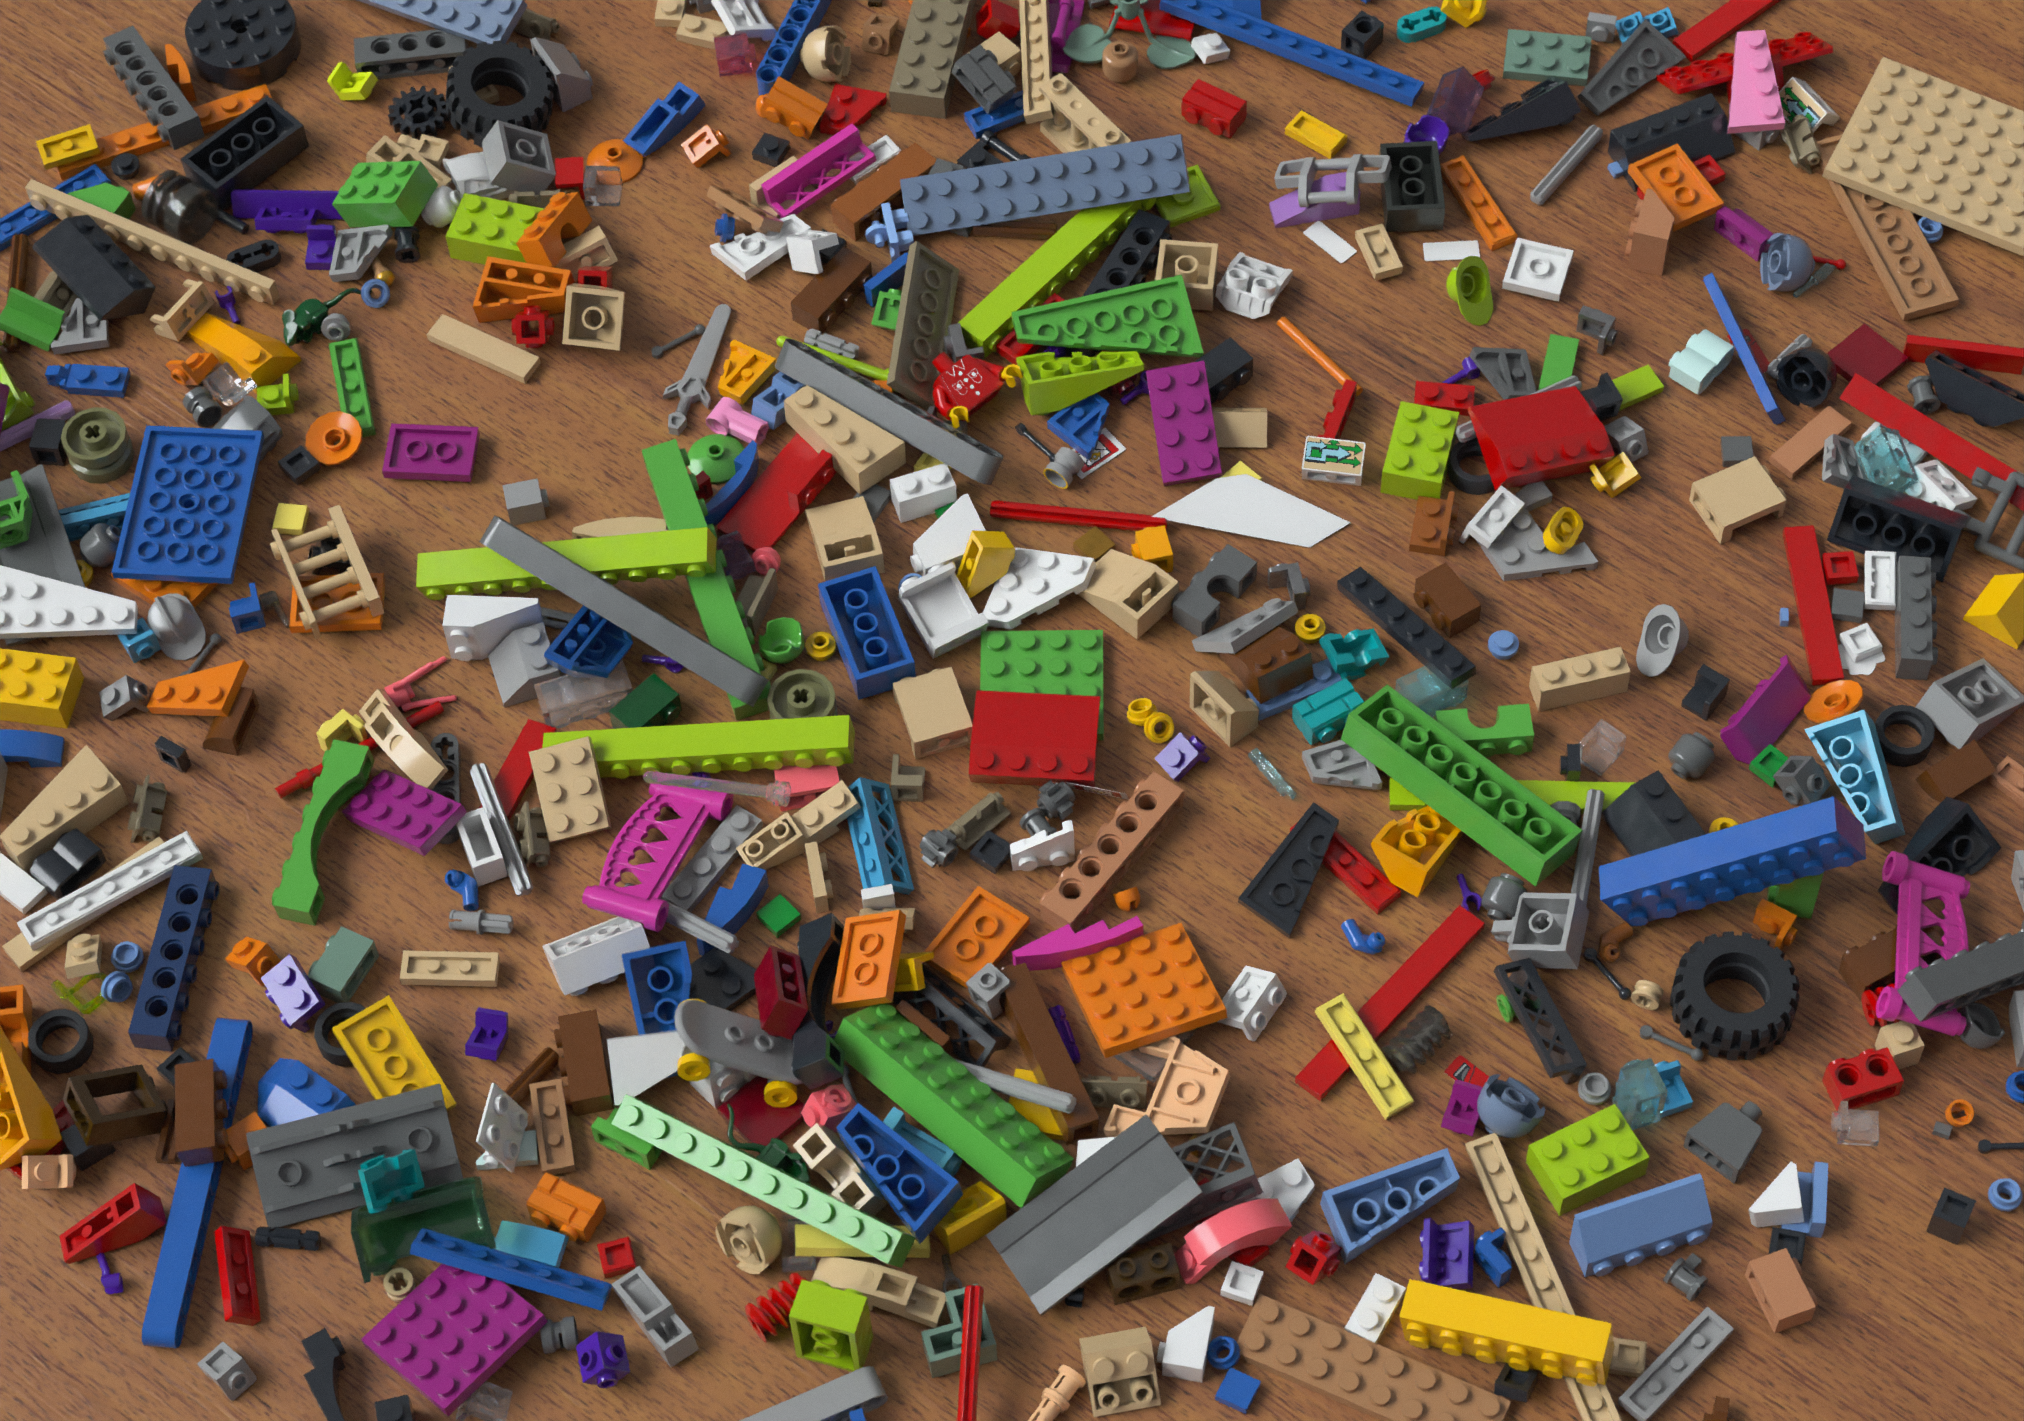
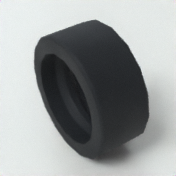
M1477 437L1467 442L1456 443L1450 452L1448 475L1451 483L1458 490L1473 495H1482L1495 490L1490 474L1481 476L1471 475L1459 467V462L1466 457H1483Z
M1908 705L1891 706L1881 712L1875 722V727L1885 761L1901 767L1917 765L1923 761L1930 752L1934 740L1935 729L1931 719L1923 711ZM1894 724L1908 725L1921 735V743L1910 748L1899 747L1886 738L1885 729Z
M353 1002L337 1003L328 1007L318 1017L314 1026V1037L322 1056L331 1064L341 1067L354 1066L343 1048L330 1045L328 1034L335 1025L366 1009L361 1004Z
M58 1009L45 1013L33 1023L28 1033V1046L37 1064L45 1071L51 1073H69L80 1068L89 1059L93 1051L94 1038L85 1019L75 1011ZM67 1027L78 1031L80 1038L76 1046L69 1052L54 1056L44 1052L42 1044L51 1032Z

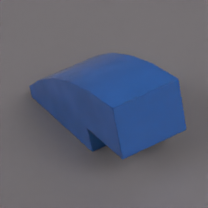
M679 81L663 101L659 98L656 99L623 141L646 157L681 132L706 104L699 94Z
M742 864L731 890L719 886L705 920L733 935L736 934L751 917L769 887L767 871ZM699 938L696 939L699 955L703 956L715 947Z

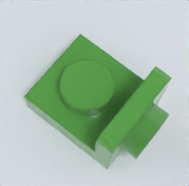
M889 289L888 292L879 291L871 323L873 327L891 331L896 330L902 291L896 289Z

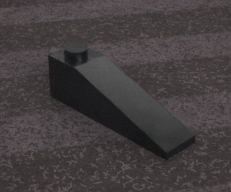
M1551 76L1520 95L1521 101L1507 103L1502 106L1499 116L1490 115L1461 133L1463 139L1471 142L1557 124L1563 126L1572 122L1575 119L1574 115L1581 112L1567 81Z

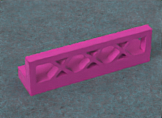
M850 124L762 183L761 187L766 203L781 218L792 214L797 215L877 161L876 156L862 143L859 129ZM858 151L865 156L859 161H849V158ZM841 169V173L837 176L826 177L827 172L830 170ZM809 184H819L818 189L815 191L804 192V188ZM786 200H796L795 204L786 210L780 205Z

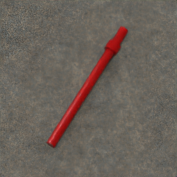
M437 701L405 719L414 728L444 712L441 703ZM372 736L358 743L359 745L369 746L370 751L379 747ZM322 763L309 770L305 768L295 773L296 777L276 787L275 791L278 797L281 799L300 788L305 790L311 787L315 778L321 775Z

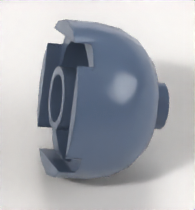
M1786 233L1773 234L1766 242V244H1770L1768 253L1762 252L1761 280L1763 284L1769 283L1770 287L1767 289L1770 291L1784 292L1796 290L1805 284L1814 271L1815 261L1808 243L1798 236Z
M1500 1074L1492 1075L1484 1084L1477 1100V1110L1481 1121L1485 1125V1129L1490 1134L1496 1133L1498 1137L1520 1138L1530 1133L1539 1124L1545 1113V1107L1543 1106L1540 1109L1537 1105L1540 1098L1528 1086L1514 1078L1509 1077L1505 1082L1498 1080Z

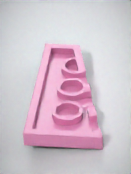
M1765 30L1737 32L1727 134L1784 129L1785 119Z

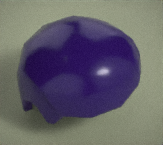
M1423 115L1416 124H1409L1404 142L1437 141L1438 153L1440 155L1445 150L1450 129L1447 123L1440 118Z

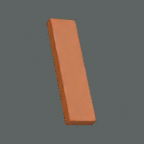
M1463 155L1440 164L1441 177L1490 250L1494 251L1515 243L1518 235L1465 156Z

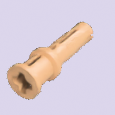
M1061 1365L1058 1369L1060 1374L1050 1388L1043 1390L1042 1401L1028 1421H1053L1059 1413L1067 1411L1072 1396L1078 1388H1083L1086 1384L1085 1379L1069 1366Z

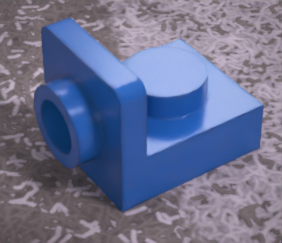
M1502 1227L1493 1233L1492 1231H1487L1482 1234L1476 1241L1473 1256L1476 1263L1498 1288L1509 1282L1512 1264L1507 1254L1501 1249L1498 1250L1504 1245L1506 1232Z

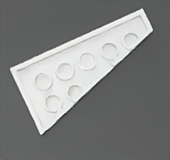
M0 565V639L137 634L138 605L136 601Z

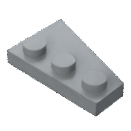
M1280 598L1271 599L1265 602L1264 606L1192 640L1196 652L1235 654L1298 613L1295 601H1281Z

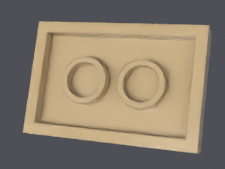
M587 736L529 752L549 843L553 844L612 828L591 737Z

